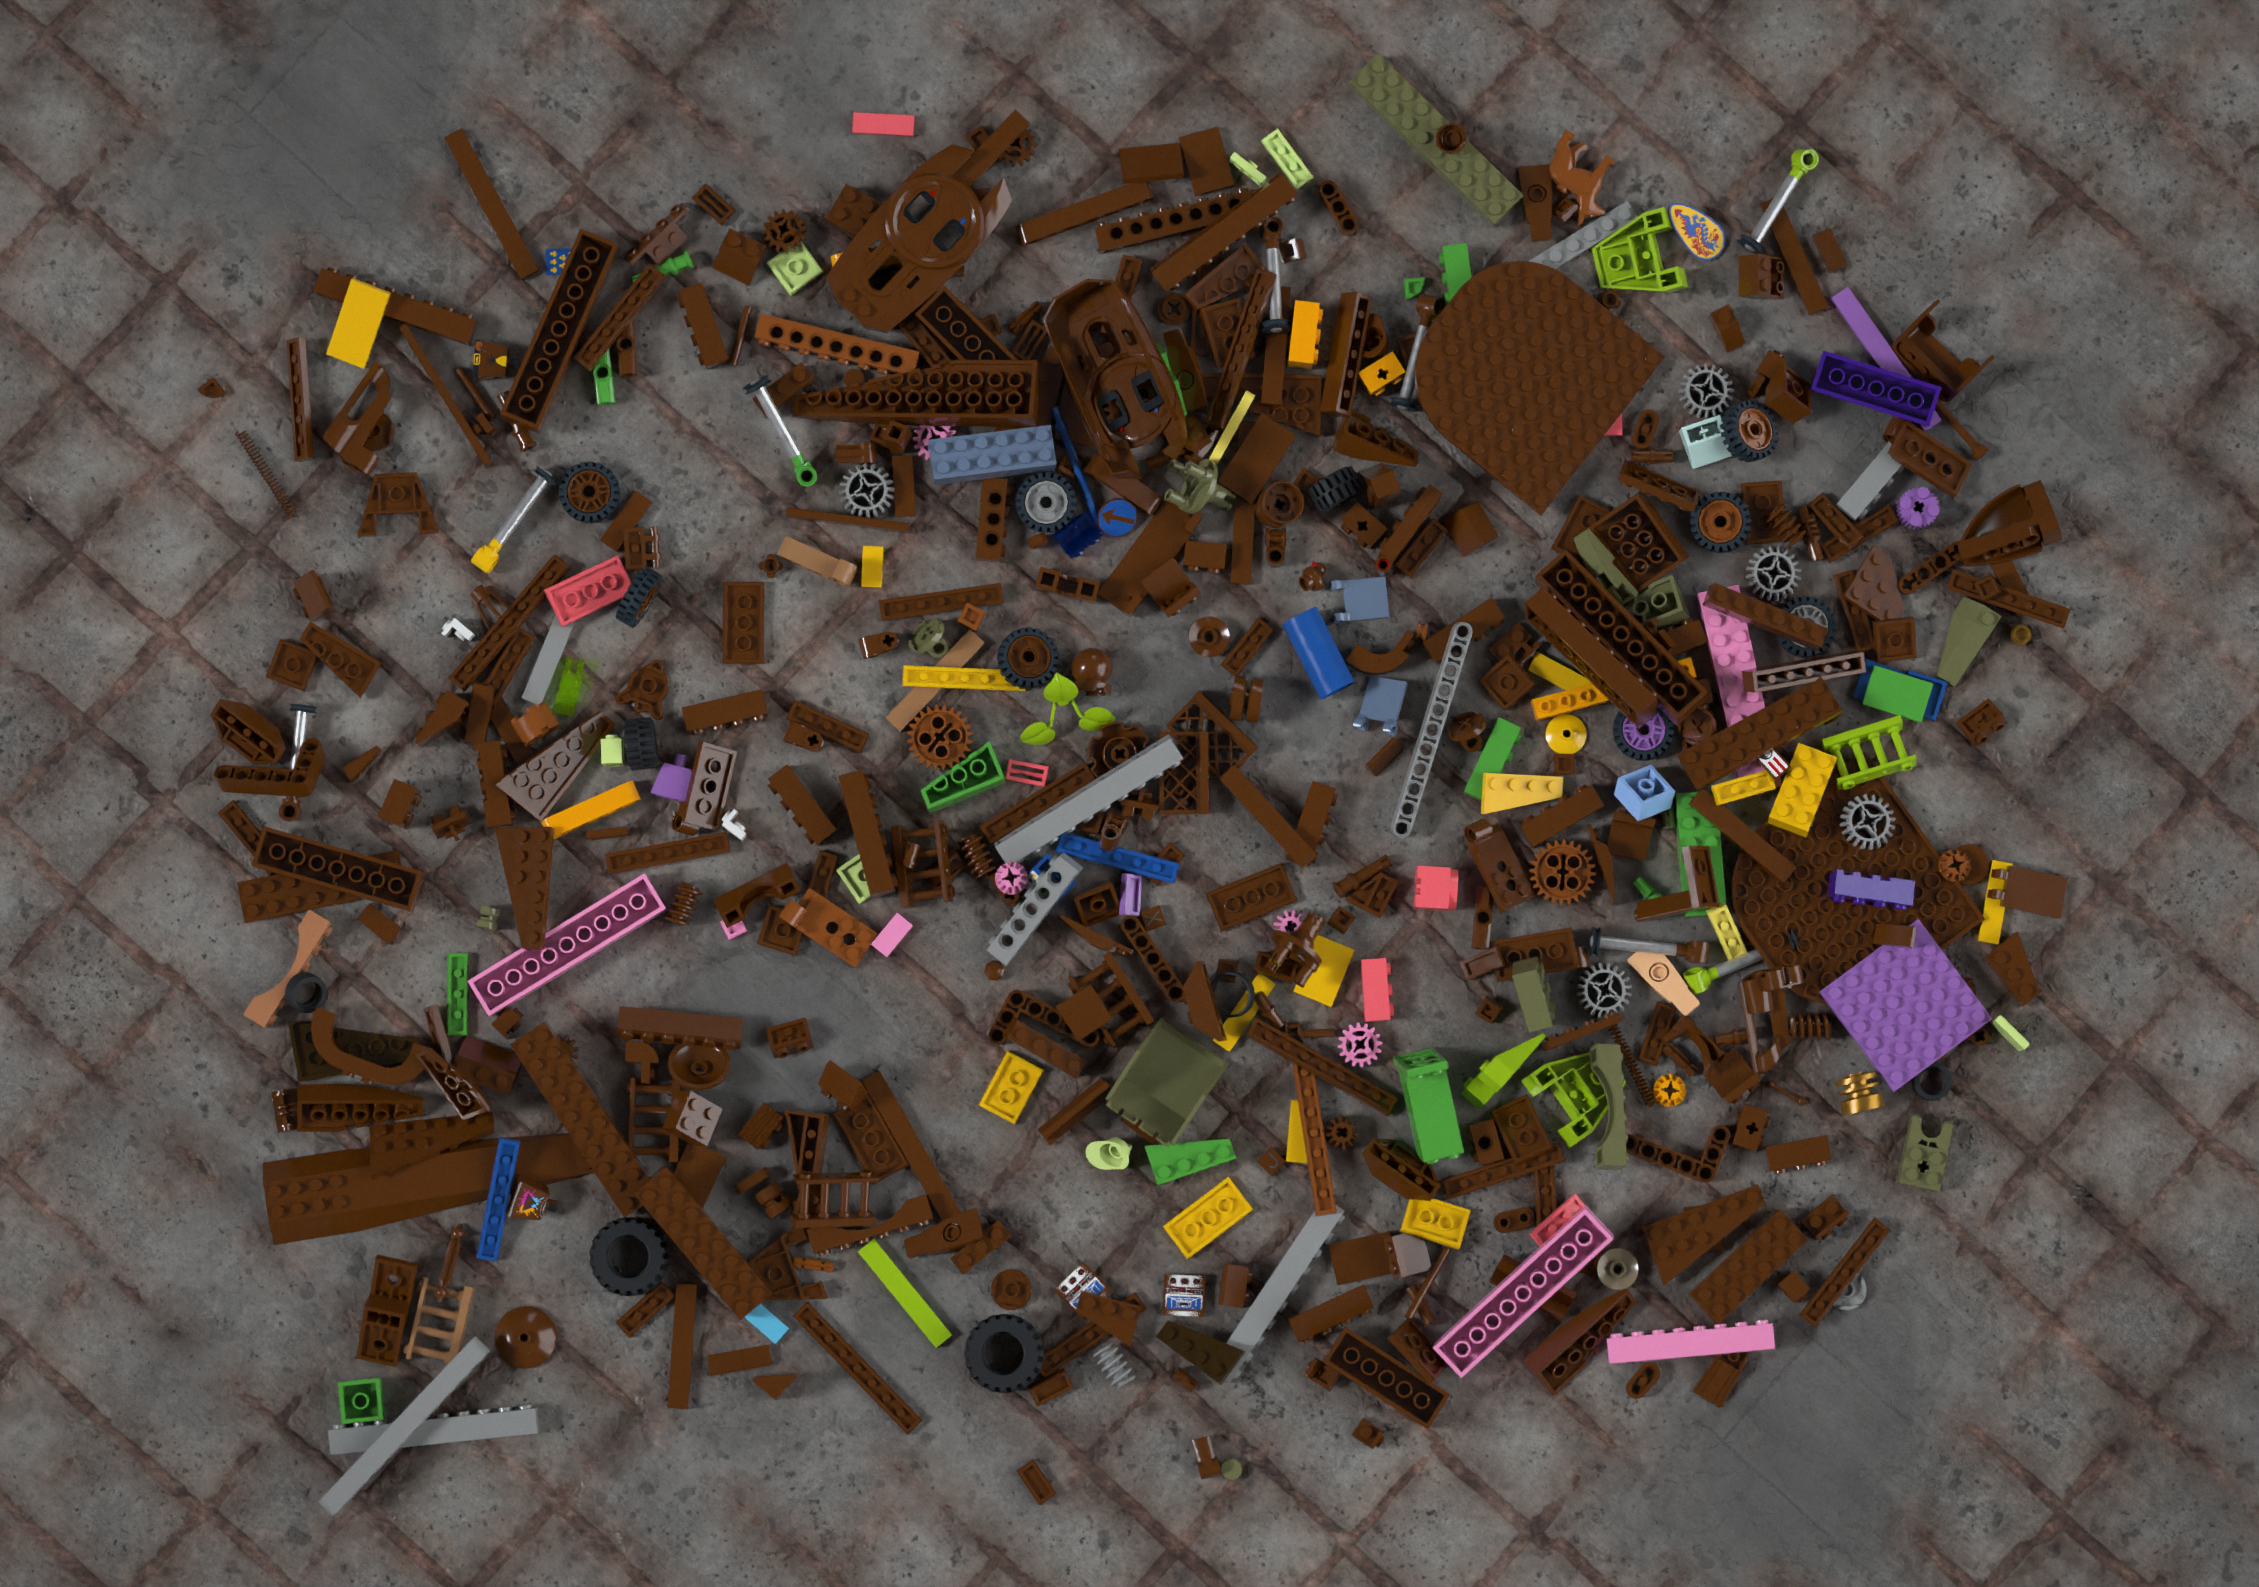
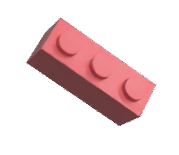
M1386 958L1361 960L1365 1022L1390 1021V1016H1394L1393 1004H1389V995H1392V983H1388L1387 975H1391L1390 962L1386 963Z

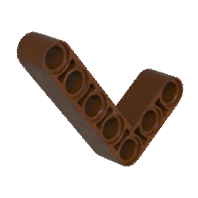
M310 738L303 743L294 769L222 765L214 771V776L223 792L306 797L315 788L326 755L320 741L316 738Z
M1013 990L1009 993L988 1034L992 1044H1004L1007 1038L1003 1037L1001 1041L997 1042L992 1039V1033L996 1030L1004 1033L1009 1023H1004L1001 1017L1003 1013L1010 1012L1016 1020L1020 1013H1023L1085 1047H1094L1099 1042V1034L1096 1030L1092 1032L1096 1036L1094 1043H1086L1084 1038L1077 1041L1073 1034H1069L1066 1031L1067 1024L1057 1009L1021 990ZM1014 994H1020L1023 997V1001L1019 1005H1014L1011 1002V997ZM1033 1003L1041 1006V1012L1037 1015L1029 1011ZM1049 1014H1058L1059 1022L1050 1024L1047 1020Z
M1722 1125L1712 1128L1699 1160L1632 1134H1627L1628 1138L1633 1141V1146L1631 1149H1626V1152L1631 1156L1698 1182L1707 1183L1712 1181L1716 1175L1730 1137V1132ZM1717 1129H1721L1725 1133L1722 1141L1717 1140L1714 1136ZM1645 1145H1649L1652 1148V1154L1649 1157H1645L1642 1154V1148ZM1710 1148L1717 1151L1718 1155L1715 1160L1707 1157V1151ZM1663 1153L1671 1155L1672 1160L1669 1164H1664L1661 1161ZM1683 1160H1687L1691 1164V1169L1688 1172H1684L1680 1167ZM1702 1168L1709 1169L1710 1177L1708 1179L1701 1178L1700 1170Z

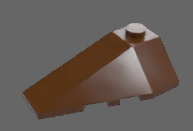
M427 1048L415 1054L462 1120L490 1109V1102L479 1086L432 1048Z

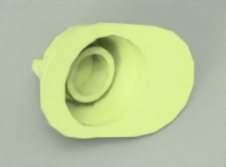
M1113 1137L1106 1141L1091 1142L1086 1148V1157L1093 1166L1099 1169H1125L1129 1164L1132 1145L1127 1144L1118 1137Z

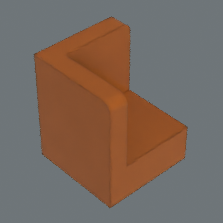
M966 603L958 619V624L977 633L986 613Z

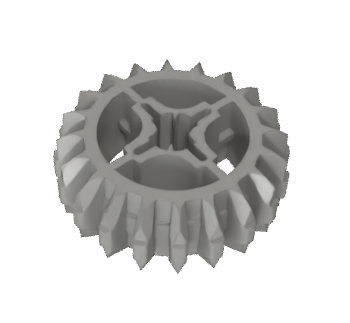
M1707 364L1703 365V370H1701L1699 365H1696V372L1690 368L1688 370L1690 376L1684 374L1682 377L1686 382L1681 381L1679 383V386L1684 389L1678 390V394L1685 395L1679 401H1687L1683 408L1687 409L1690 406L1689 414L1692 415L1694 411H1697V418H1700L1701 413H1704L1705 419H1708L1709 413H1711L1712 417L1717 416L1716 410L1722 414L1724 412L1722 407H1729L1726 401H1732L1733 399L1732 396L1727 395L1734 392V389L1727 388L1732 385V381L1725 382L1729 375L1724 374L1721 376L1722 368L1715 372V365H1712L1710 370H1708ZM1707 376L1704 384H1691L1695 378ZM1713 378L1719 382L1722 393L1713 387ZM1708 384V392H1711V395L1708 393L1703 400L1704 391L1701 388L1704 389ZM1689 390H1692L1693 393L1699 396V405L1693 401ZM1708 399H1721L1716 405L1705 407Z
M867 463L863 465L864 470H860L859 465H856L857 472L854 473L852 469H849L851 477L844 475L843 479L847 483H840V486L845 488V490H840L839 494L846 495L841 498V502H849L845 505V509L848 510L853 507L851 510L852 515L859 511L858 517H862L863 513H866V517L870 518V512H873L874 516L878 517L877 510L879 509L882 513H885V509L882 506L890 507L891 504L886 500L894 499L893 495L888 494L895 491L893 487H888L893 481L892 479L885 480L889 476L888 473L881 475L882 467L876 472L875 464L871 465L870 470H868ZM864 476H874L881 482L870 484ZM859 478L860 488L850 494L852 483ZM863 482L868 489H873L870 491L871 500H869L865 493H861V491H864ZM884 488L881 500L875 504L874 494ZM865 499L870 507L859 506L853 500Z
M1769 546L1768 553L1762 548L1760 549L1762 556L1758 553L1753 555L1757 561L1753 559L1748 561L1753 566L1746 567V571L1752 572V574L1746 575V579L1753 580L1748 583V586H1756L1752 591L1754 594L1758 590L1761 591L1759 598L1767 594V601L1771 600L1772 595H1774V600L1778 601L1779 594L1783 599H1786L1785 591L1792 595L1794 592L1790 587L1797 589L1798 584L1794 581L1801 580L1800 576L1795 575L1800 573L1801 569L1794 568V566L1799 564V561L1792 563L1791 560L1795 555L1791 554L1787 557V549L1781 554L1779 546L1776 547L1775 552H1773L1772 546ZM1773 558L1770 567L1758 568L1761 561ZM1779 559L1787 565L1789 573L1780 569ZM1775 567L1776 573L1778 572V575L1772 581V578L1770 577L1771 575H1769L1768 572H1771L1772 569ZM1757 574L1767 579L1768 588L1760 583ZM1777 580H1789L1785 587L1774 590Z
M1867 794L1862 796V801L1859 796L1854 798L1855 803L1850 800L1848 802L1850 808H1843L1847 815H1840L1841 819L1846 820V822L1840 823V827H1846L1842 834L1849 833L1850 835L1846 839L1847 842L1854 839V847L1860 842V849L1862 850L1865 849L1866 844L1869 850L1873 849V843L1877 848L1881 847L1880 841L1886 844L1888 842L1886 837L1893 836L1888 830L1895 829V826L1891 825L1890 822L1896 821V818L1889 817L1894 811L1889 810L1887 812L1885 809L1889 806V803L1882 806L1883 798L1880 797L1875 802V795H1871L1868 800ZM1864 806L1873 807L1880 814L1873 815ZM1858 808L1860 812L1858 813L1860 817L1859 822L1852 825L1853 814ZM1876 818V819H1875L1874 821H1872V823L1869 824V825H1868V824H1867V825L1864 824V825H1862V826H1859L1860 824L1864 823L1863 821H1865L1866 819H1867V820H1869V819L1872 820V819ZM1883 819V829L1879 836H1877L1876 823ZM1864 830L1871 838H1864L1856 831Z
M1598 963L1599 970H1596L1595 966L1592 965L1590 966L1592 973L1588 970L1584 971L1587 978L1579 977V980L1584 983L1583 985H1576L1578 989H1582V992H1577L1576 996L1583 995L1584 999H1581L1579 1004L1586 1002L1587 1005L1583 1010L1586 1011L1591 1007V1016L1596 1011H1598V1018L1602 1017L1603 1012L1608 1014L1610 1011H1616L1618 1014L1616 1008L1620 1011L1625 1010L1621 1003L1629 1004V1001L1624 998L1625 996H1632V993L1626 992V989H1631L1632 985L1625 986L1624 982L1630 979L1629 977L1622 979L1621 976L1625 973L1624 970L1620 971L1619 974L1616 973L1617 965L1613 967V970H1610V963L1606 964L1605 969H1603L1602 963ZM1609 974L1604 983H1597L1591 980L1595 975ZM1614 978L1620 985V995L1612 989L1611 985ZM1608 983L1607 991L1610 994H1604L1599 1000L1601 990L1598 987H1604ZM1588 986L1596 991L1597 996L1594 1003L1588 996ZM1604 998H1611L1617 1001L1611 1007H1599Z

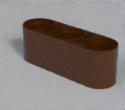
M1332 180L1323 181L1319 187V196L1339 231L1344 236L1354 235L1358 228V221L1337 184ZM1330 186L1334 192L1331 195H1326L1322 189ZM1341 204L1344 210L1337 213L1333 210V206ZM1350 221L1354 224V228L1346 230L1343 227V223Z

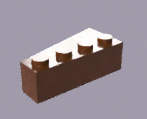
M500 741L474 744L475 751L479 753L477 766L479 773L482 775L480 785L482 794L485 797L483 804L487 828L513 826V820H516L515 808H511L510 802L513 799L493 784L510 772L509 767L505 766V759H508L507 747H503Z

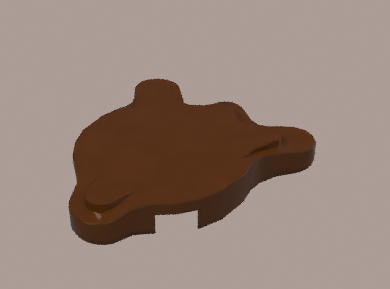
M653 660L649 665L636 669L631 674L626 689L615 696L616 703L623 705L634 701V710L637 713L649 712L655 720H661L664 716L662 703L669 691V682L664 673L663 663L660 660Z

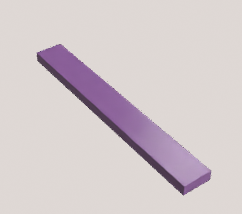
M1849 287L1831 298L1832 302L1878 368L1911 377ZM1934 410L1929 427L1918 425L1926 432L1939 423L1941 418Z

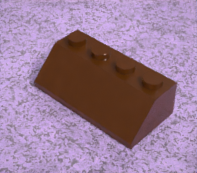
M1361 1285L1288 1319V1322L1297 1341H1303L1306 1344L1314 1340V1335L1320 1332L1322 1335L1334 1331L1333 1326L1339 1323L1342 1327L1353 1322L1351 1318L1358 1314L1360 1318L1370 1314V1309L1374 1306L1365 1285Z

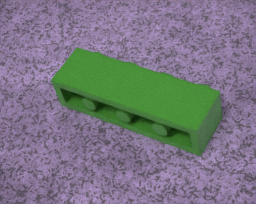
M1467 243L1442 246V253H1439L1440 266L1444 265L1445 272L1442 273L1443 285L1447 284L1448 292H1444L1446 304L1460 287L1472 277Z
M1498 717L1465 787L1464 794L1482 801L1483 773H1505L1502 770L1505 762L1509 764L1514 752L1510 750L1513 744L1518 745L1522 733H1519L1521 727Z

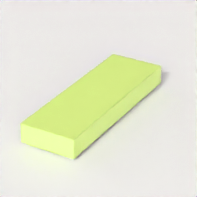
M1278 128L1261 140L1296 190L1314 178Z

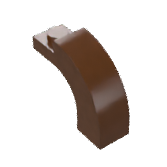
M1407 630L1392 651L1381 655L1370 653L1357 644L1345 660V663L1365 674L1380 675L1389 673L1400 667L1409 658L1404 649L1408 651L1415 642L1412 639L1414 633Z

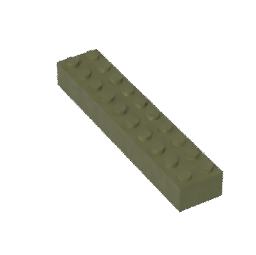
M1379 53L1349 81L1348 87L1493 228L1522 200L1523 194L1468 140L1463 150L1452 155L1444 153L1437 147L1436 133L1443 125L1449 124V122Z

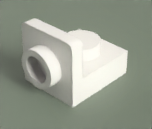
M455 618L452 621L449 619L442 627L444 631L441 634L446 638L454 629H456L454 634L462 641L467 639L471 642L476 636Z
M735 809L732 812L727 811L722 818V827L740 841H743L747 836L744 832L746 828L737 821L734 824L732 823L738 811Z

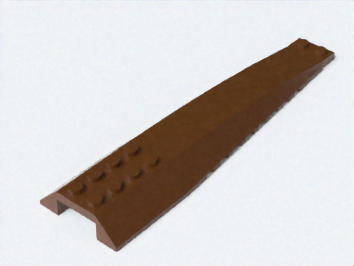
M569 1133L508 1137L509 1139L520 1140L510 1194H512L518 1174H522L543 1185L577 1178L579 1175L594 1173ZM499 1138L460 1143L457 1148L452 1150L447 1148L440 1151L439 1155L413 1165H403L396 1168L397 1171L389 1173V1171L378 1175L379 1178L374 1180L371 1179L370 1148L340 1150L263 1163V1187L268 1221L274 1244L358 1232L487 1200Z

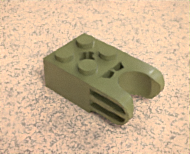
M1913 1113L1908 1125L1896 1183L1939 1192L1953 1123L1952 1121L1943 1122L1939 1133L1934 1138H1929L1921 1130V1116ZM1922 1162H1924L1926 1165V1170L1920 1172V1169L1917 1168L1918 1164H1922Z

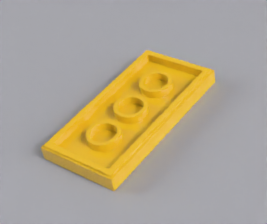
M352 278L326 354L365 369L391 293Z
M1228 1176L1162 1227L1184 1256L1189 1259L1246 1216L1253 1208Z

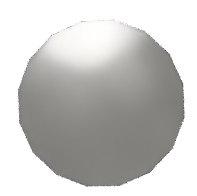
M1857 1273L1834 1303V1307L1840 1310H1852L1863 1302L1866 1297L1867 1286L1859 1273Z

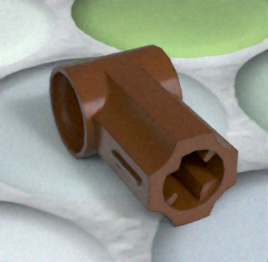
M862 442L858 443V445H836V463L876 464V443Z
M1205 1436L1192 1440L1201 1479L1221 1475L1218 1459L1214 1455L1210 1437Z

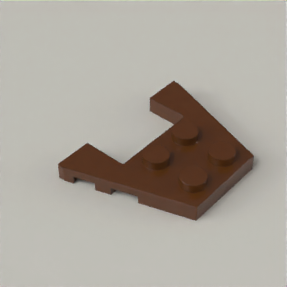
M416 472L375 474L367 506L362 517V523L358 531V537L377 536V515L419 513V533H439Z
M792 1227L749 1261L750 1266L772 1291V1295L766 1300L828 1298L822 1281L801 1287L787 1247L808 1240L804 1228Z

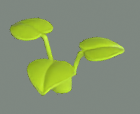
M1056 673L1043 692L1045 699L1053 702L1049 724L1046 725L1044 722L1031 724L1021 734L1020 741L1031 745H1045L1054 739L1055 730L1051 727L1053 726L1056 704L1066 706L1071 702L1078 716L1082 718L1079 721V726L1086 731H1099L1101 727L1113 723L1115 716L1109 710L1102 707L1090 708L1082 714L1074 701V698L1078 695L1077 686L1068 678Z

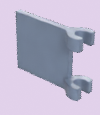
M1385 577L1335 580L1329 583L1330 591L1343 590L1345 613H1335L1333 615L1334 623L1390 617Z
M1370 676L1360 714L1354 721V727L1358 728L1359 731L1367 732L1368 719L1385 722L1382 731L1387 733L1388 736L1395 737L1398 729L1397 720L1408 682Z

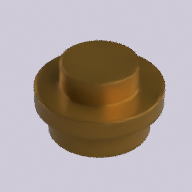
M2020 624L2011 630L2010 636L2015 644L2024 645L2031 639V631L2026 625Z

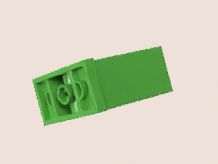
M1433 1047L1394 1056V1065L1399 1071L1417 1156L1423 1162H1427V1164L1437 1163L1440 1158L1447 1157V1159L1459 1157V1154L1464 1153L1446 1072V1069H1448L1447 1060Z

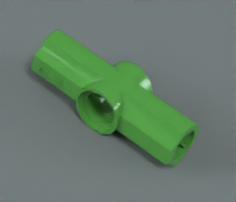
M608 349L593 368L598 405L615 403L610 351ZM607 369L608 375L605 378L598 377L599 370Z

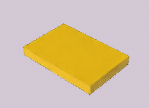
M1318 935L1314 940L1313 950L1319 955L1322 963L1317 971L1312 973L1305 986L1300 987L1296 984L1293 992L1332 1007L1354 949Z
M1007 1051L979 1106L1015 1125L1044 1070Z
M1434 1198L1431 1201L1409 1199L1400 1232L1459 1250L1471 1210Z

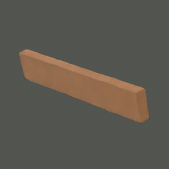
M970 629L934 667L962 668L981 649L985 642ZM914 687L885 719L901 732L942 688Z

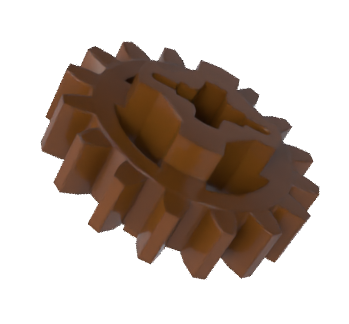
M1031 129L1025 130L1013 142V144L1017 142L1018 146L1011 147L1010 145L997 160L1004 159L1005 166L1011 162L1012 167H1015L1016 163L1023 166V160L1030 162V156L1035 154V151L1032 149L1037 147L1036 143H1032L1036 138L1035 135H1029ZM1025 140H1027L1028 143L1027 151L1025 150L1026 148L1023 146Z
M782 209V214H778L775 211V217L768 216L769 223L763 224L766 230H763L762 233L763 236H767L764 238L765 243H770L769 248L771 250L776 247L777 253H780L781 249L784 250L785 254L788 253V249L796 252L795 246L801 248L802 244L800 241H806V236L803 235L807 233V228L803 227L806 225L805 221L800 220V214L794 216L793 210H790L788 214H786L785 209ZM793 222L798 226V231L792 228ZM772 233L777 235V241L772 238Z

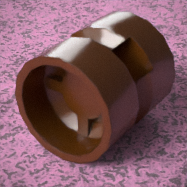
M777 1181L755 1195L760 1205H765L764 1211L770 1220L792 1206L789 1198L782 1195L783 1189Z

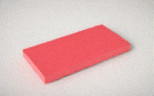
M619 555L545 589L544 592L561 627L624 598V594L632 582Z

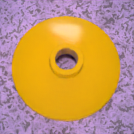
M1562 714L1549 722L1546 728V741L1554 752L1558 754H1574L1585 744L1587 737L1586 728L1583 722L1576 716ZM1568 730L1570 737H1564L1563 731Z

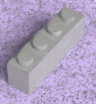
M1891 442L1887 443L1835 505L1853 522L1857 518L1861 520L1868 512L1866 509L1868 504L1871 502L1874 505L1881 496L1879 491L1883 487L1887 489L1894 481L1892 476L1897 471L1900 474L1905 468L1888 454L1892 445Z

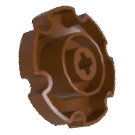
M1113 722L1101 727V736H1092L1087 749V760L1094 762L1091 772L1096 778H1099L1146 748L1145 745L1149 742V738L1139 727L1133 724L1129 728H1124L1123 722ZM1123 750V751H1124V755H1123V756H1124L1125 758H1124V759L1118 758V760H1117V759L1115 758V757H1116V753H1115V752H1116V751L1121 752V751Z

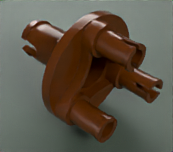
M1309 912L1297 930L1289 934L1280 930H1274L1270 937L1276 947L1268 963L1264 966L1265 969L1276 974L1282 962L1287 960V958L1297 961L1302 967L1293 979V982L1300 987H1304L1312 973H1315L1322 963L1321 958L1313 949L1314 940L1320 933L1322 926H1324L1325 920L1318 914Z

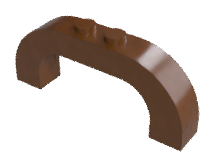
M318 1007L316 1008L311 1025L314 1046L325 1061L342 1069V1074L352 1078L356 1074L362 1077L361 1081L371 1085L375 1081L384 1085L396 1086L409 1083L425 1072V1067L415 1054L427 1049V1047L416 1043L413 1044L407 1060L394 1068H385L341 1051L333 1038V1030L339 1015Z

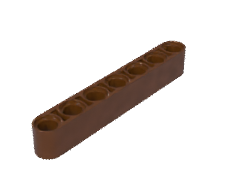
M1148 182L1130 183L1016 225L1015 229L1021 245L1027 246L1153 200L1154 197Z

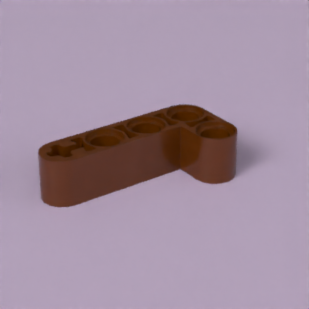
M1094 454L1083 470L1087 476L1102 482L1149 516H1153L1163 501L1161 496L1137 479H1117L1112 476L1100 455Z

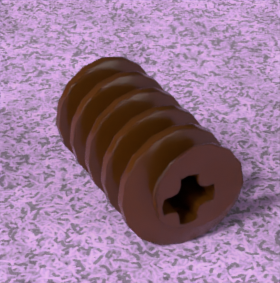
M1786 503L1774 507L1763 517L1770 515L1767 522H1775L1772 529H1780L1777 533L1778 537L1785 535L1782 542H1790L1787 546L1788 549L1803 538L1806 530H1798L1801 523L1793 524L1796 517H1788L1792 511H1784Z
M976 833L957 842L958 845L965 844L961 851L968 852L964 856L965 860L972 859L968 863V867H975L971 871L972 875L978 874L975 879L989 874L997 868L996 865H989L993 858H986L990 851H983L987 844L979 843L983 836H976Z
M680 881L684 887L676 888L680 892V894L673 895L677 902H670L674 909H667L666 912L670 917H664V919L679 926H688L689 923L685 918L693 917L688 911L696 910L692 903H699L695 895H702L703 893L698 888Z
M1790 1013L1788 1019L1789 1034L1792 1033L1793 1039H1796L1797 1035L1800 1034L1802 1040H1804L1806 1034L1809 1035L1810 1040L1813 1039L1814 1034L1817 1035L1818 1040H1821L1822 1035H1825L1826 1041H1829L1832 1018L1830 1016L1828 1020L1826 1015H1822L1821 1019H1819L1818 1014H1814L1811 1020L1810 1014H1806L1803 1020L1802 1014H1797L1795 1019L1793 1013Z

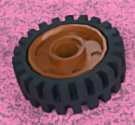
M1756 400L1739 402L1729 407L1724 413L1725 416L1721 419L1723 424L1720 425V429L1724 430L1721 432V437L1726 438L1723 443L1724 445H1729L1727 450L1729 452L1733 451L1732 456L1738 457L1740 461L1748 463L1761 460L1772 454L1773 450L1777 447V444H1775L1779 440V437L1775 436L1779 434V429H1775L1778 426L1777 421H1772L1775 417L1773 414H1768L1770 410L1768 407L1764 408L1763 403H1758Z
M1714 492L1701 498L1692 512L1690 520L1692 534L1696 541L1703 548L1715 553L1731 552L1739 548L1749 536L1752 524L1750 511L1746 504L1739 497L1727 492ZM1723 517L1727 520V523L1724 527L1719 528L1715 525V522L1718 518Z

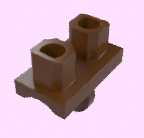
M1145 786L1137 791L1134 789L1131 795L1121 800V805H1123L1122 815L1131 817L1134 815V809L1140 808L1143 809L1141 818L1152 820L1155 811L1157 812L1159 800L1151 799L1152 793L1144 791Z
M455 805L449 809L451 817L444 820L441 813L431 817L433 824L431 829L437 839L445 836L446 839L454 837L455 841L460 840L458 834L465 831L463 827L471 824L465 811H462L459 805Z

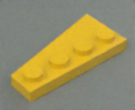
M1483 773L1481 814L1561 798L1563 777Z

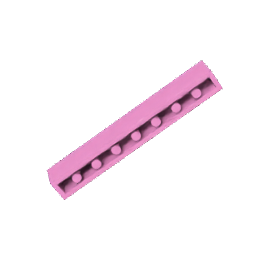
M1768 1320L1756 1321V1325L1748 1326L1747 1322L1735 1323V1327L1728 1328L1727 1324L1714 1325V1329L1707 1330L1706 1326L1693 1327L1694 1331H1685V1328H1675L1673 1333H1665L1664 1330H1653L1652 1335H1644V1332H1632L1631 1337H1623V1333L1611 1334V1338L1607 1339L1609 1364L1775 1349L1773 1323L1768 1324Z

